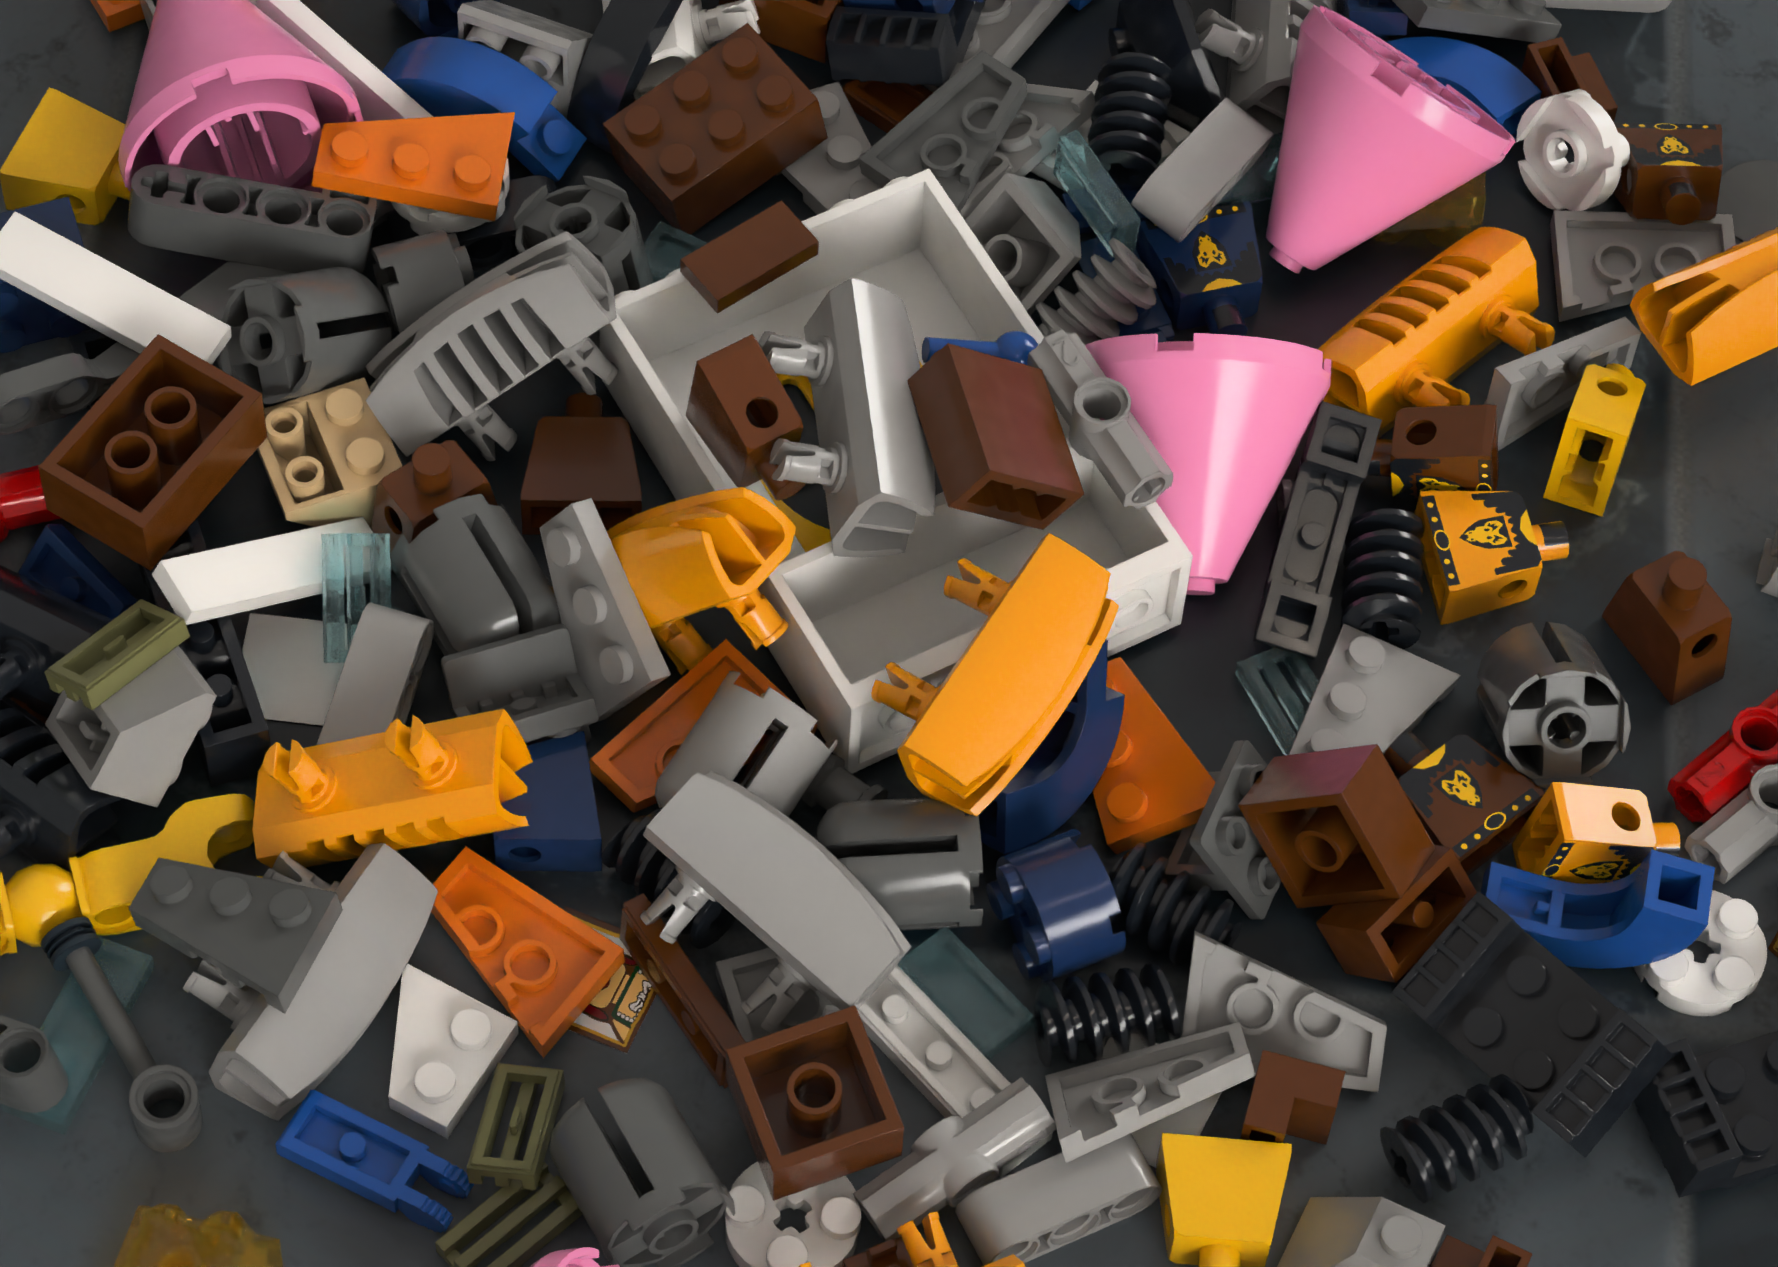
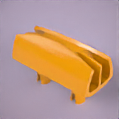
M1479 227L1442 251L1364 309L1318 348V350L1323 352V362L1324 359H1331V384L1323 401L1381 419L1378 439L1394 427L1396 412L1402 408L1470 405L1469 394L1448 383L1502 341L1523 353L1524 356L1536 352V347L1544 349L1551 346L1555 336L1554 327L1533 317L1539 307L1536 260L1526 238L1501 228Z
M1778 227L1643 286L1633 297L1630 307L1640 330L1674 375L1688 385H1695L1778 347Z
M744 487L687 497L643 511L627 518L607 531L653 636L675 664L677 671L681 675L687 669L690 671L713 651L692 624L684 618L686 616L714 606L717 608L725 607L750 639L751 645L755 650L762 644L765 647L772 644L787 630L788 622L784 618L782 619L765 595L761 594L757 588L790 553L796 526L781 510L757 493Z
M1048 533L1040 540L1014 580L1009 583L972 564L966 558H961L957 561L963 580L948 575L944 584V595L987 615L988 618L942 685L935 687L905 671L898 664L890 662L885 668L893 685L875 680L872 688L871 697L874 701L883 703L916 721L897 749L907 778L923 795L947 803L969 815L978 816L1002 792L1048 735L1090 670L1111 629L1119 605L1113 600L1105 598L1111 573L1090 557L1051 533Z
M504 708L423 724L418 717L412 715L411 727H407L400 719L396 718L390 723L386 731L305 748L298 741L292 739L290 751L276 742L266 752L263 763L258 771L252 828L256 859L262 864L273 868L278 855L285 851L289 854L290 858L306 868L359 858L366 847L371 844L386 843L397 851L529 826L526 816L510 813L503 808L501 803L527 793L528 787L515 772L529 765L533 760L517 726Z

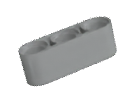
M1228 97L1225 98L1151 174L1134 197L1131 206L1180 243L1256 163L1272 141L1274 133Z
M371 602L366 605L353 636L317 745L385 732L390 723L396 718L400 719L403 724L406 723L431 648L434 634L433 620Z
M1130 1133L1067 1163L1065 1162L1063 1152L985 1185L965 1197L957 1205L955 1213L983 1266L1012 1254L1026 1263L1139 1213L1160 1196L1162 1187L1133 1135Z

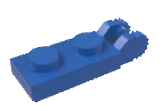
M310 1089L275 1144L278 1155L394 1213L399 1209L412 1222L425 1226L428 1230L431 1229L434 1232L445 1233L454 1217L451 1216L452 1213L442 1204L412 1189L419 1175L433 1187L454 1195L456 1198H467L474 1186L473 1183H469L468 1174L464 1169H460L457 1165H452L449 1161L431 1153L429 1146L314 1089Z

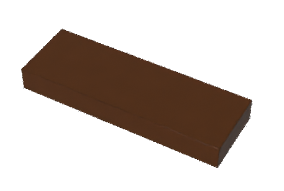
M642 893L623 903L619 938L719 1086H723L725 1089L729 1087L726 1080V1049L746 1042L678 942L675 941L673 944H670L659 937L666 926L663 920L659 918L655 923L646 925L641 920L640 915L651 906L650 901Z

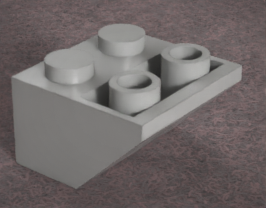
M494 0L462 3L457 11L459 39L475 42L494 49L536 73L557 91L551 104L567 119L568 107L576 77L593 34Z
M178 645L94 710L85 707L82 699L75 702L67 698L65 690L62 691L45 725L91 790L157 808L168 787L177 780L182 769L183 759L195 736L207 724L217 695Z

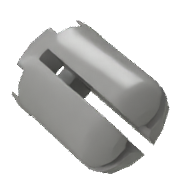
M729 671L717 689L716 694L657 780L655 788L656 801L659 808H663L696 772L706 775L712 770L733 781L765 734L767 735L766 739L736 783L789 817L836 748L838 740L834 739L824 744L811 732L818 721L813 716L770 687L759 697L747 689L735 685L734 683L741 673Z

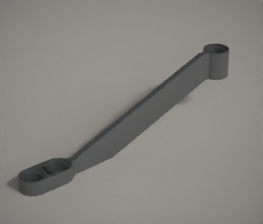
M378 200L374 229L386 221L389 214L395 209L391 201ZM228 261L178 298L210 316L222 320L226 303L236 290H228L230 287L250 278L273 277L293 274L294 272ZM117 342L94 359H86L80 354L69 353L1 374L0 434L17 433L83 410L103 395L140 353Z

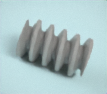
M1112 238L1108 242L1115 260L1110 263L1097 254L1091 256L1090 259L1097 275L1092 279L1079 270H1075L1072 276L1079 291L1074 295L1061 286H1057L1054 292L1061 307L1056 311L1045 303L1039 302L1036 305V309L1043 323L1037 327L1044 337L1062 329L1067 333L1076 332L1084 345L1098 341L1100 338L1119 337L1120 329L1117 321L1126 325H1132L1138 319L1135 305L1144 309H1150L1156 304L1153 288L1157 289V285L1151 273L1128 247L1117 239Z

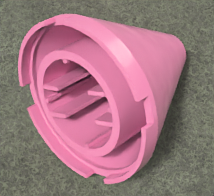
M157 0L119 147V168L125 187L129 191H131V180L136 171L144 166L163 164L322 193L323 188L312 186V179L323 125L325 123L358 122L364 120L355 92L345 78L249 0Z
M1313 5L1300 24L1266 232L1267 240L1274 245L1269 255L1281 265L1299 274L1303 266L1315 271L1501 163L1516 142L1514 137L1495 119L1449 84L1444 86L1417 67L1419 63L1339 13L1322 5L1320 7Z
M1156 333L1106 338L1086 344V348L1106 377L1120 382L1128 390L1131 397V413L1173 472L1171 487L1166 489L1156 502L1193 555L1186 595L1215 594V584H1223L1229 581L1316 415L1320 403L1330 388L1331 359H1324L1323 362L1322 351L1297 343L1227 334L1194 333L1193 341L1159 343L1158 334Z

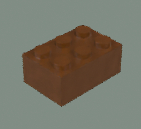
M748 23L603 123L615 162L683 239L828 138L817 97Z
M158 334L38 466L47 510L151 571L267 438L262 393Z

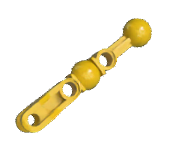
M226 794L185 802L169 817L164 829L156 836L101 848L79 858L77 856L69 857L70 872L56 864H32L16 871L10 880L4 884L1 871L0 956L5 953H17L16 939L31 947H41V941L49 931L59 924L77 917L88 918L97 935L108 936L142 930L136 926L129 906L157 859L164 858L214 868L218 859L245 849L253 843L252 828L255 802L245 794Z

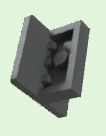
M555 624L450 654L441 659L453 718L504 708L517 726L526 746L553 738L567 737L584 731L586 743L590 741L591 732L589 724L599 721L593 695L577 672L570 634L564 624Z
M1239 740L1233 743L1222 770L1208 772L1216 783L1198 822L1182 829L1168 860L1164 878L1170 882L1179 873L1186 870L1190 873L1186 891H1198L1206 884L1212 887V890H1227L1249 919L1263 920L1279 889L1281 879L1239 809L1238 804L1267 767V763L1250 741Z

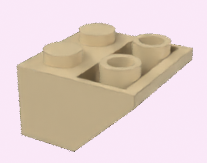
M365 377L264 408L267 438L257 448V451L287 521L317 527L364 517L371 528L377 484L383 477L402 467V464L390 436L366 402L371 391Z

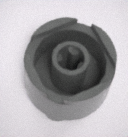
M444 229L371 248V254L377 262L372 264L376 285L383 292L390 310L389 312H384L388 327H393V331H398L399 334L433 307L463 288L465 284L474 281V273L466 247H460L456 233L447 234Z

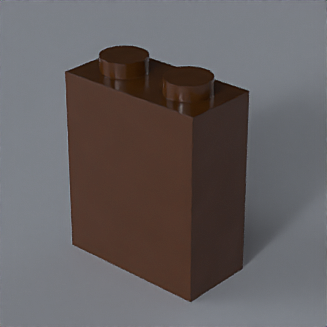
M947 343L942 349L935 352L930 360L908 379V385L948 507L1044 530L1084 495L1042 369Z

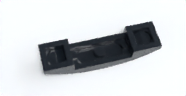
M683 0L610 1L585 52L567 112V120L587 138L586 141L613 155L603 123L636 101V99L632 98V95L652 59V54L661 43Z
M1324 401L1320 403L1296 471L1279 528L1262 594L1253 641L1313 660L1317 657L1333 599L1329 597L1359 487L1367 476L1382 422L1381 419Z

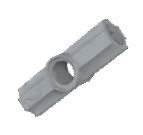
M1062 329L1044 337L1042 342L1029 352L1027 365L1042 369L1053 403L1070 427L1069 441L1072 448L1080 456L1094 462L1124 507L1133 506L1136 509H1140L1155 502L1166 489L1171 487L1173 472L1131 413V397L1128 390L1120 382L1106 377L1076 332L1067 333ZM1094 418H1103L1105 420H1097Z
M1778 763L1759 769L1752 777L1746 790L1686 839L1684 848L1689 853L1692 861L1715 867L1714 880L1722 884L1727 883L1769 847L1778 846V810L1764 803L1770 802L1778 805Z
M1021 1077L963 1118L959 1115H953L931 1126L914 1142L911 1147V1154L854 1192V1198L859 1203L860 1208L872 1227L884 1241L899 1238L901 1236H899L896 1229L911 1220L918 1226L927 1214L938 1212L946 1205L952 1208L957 1207L965 1197L975 1190L995 1182L1001 1167L1026 1152L1031 1146L1056 1130L1055 1121L1031 1085H1028Z

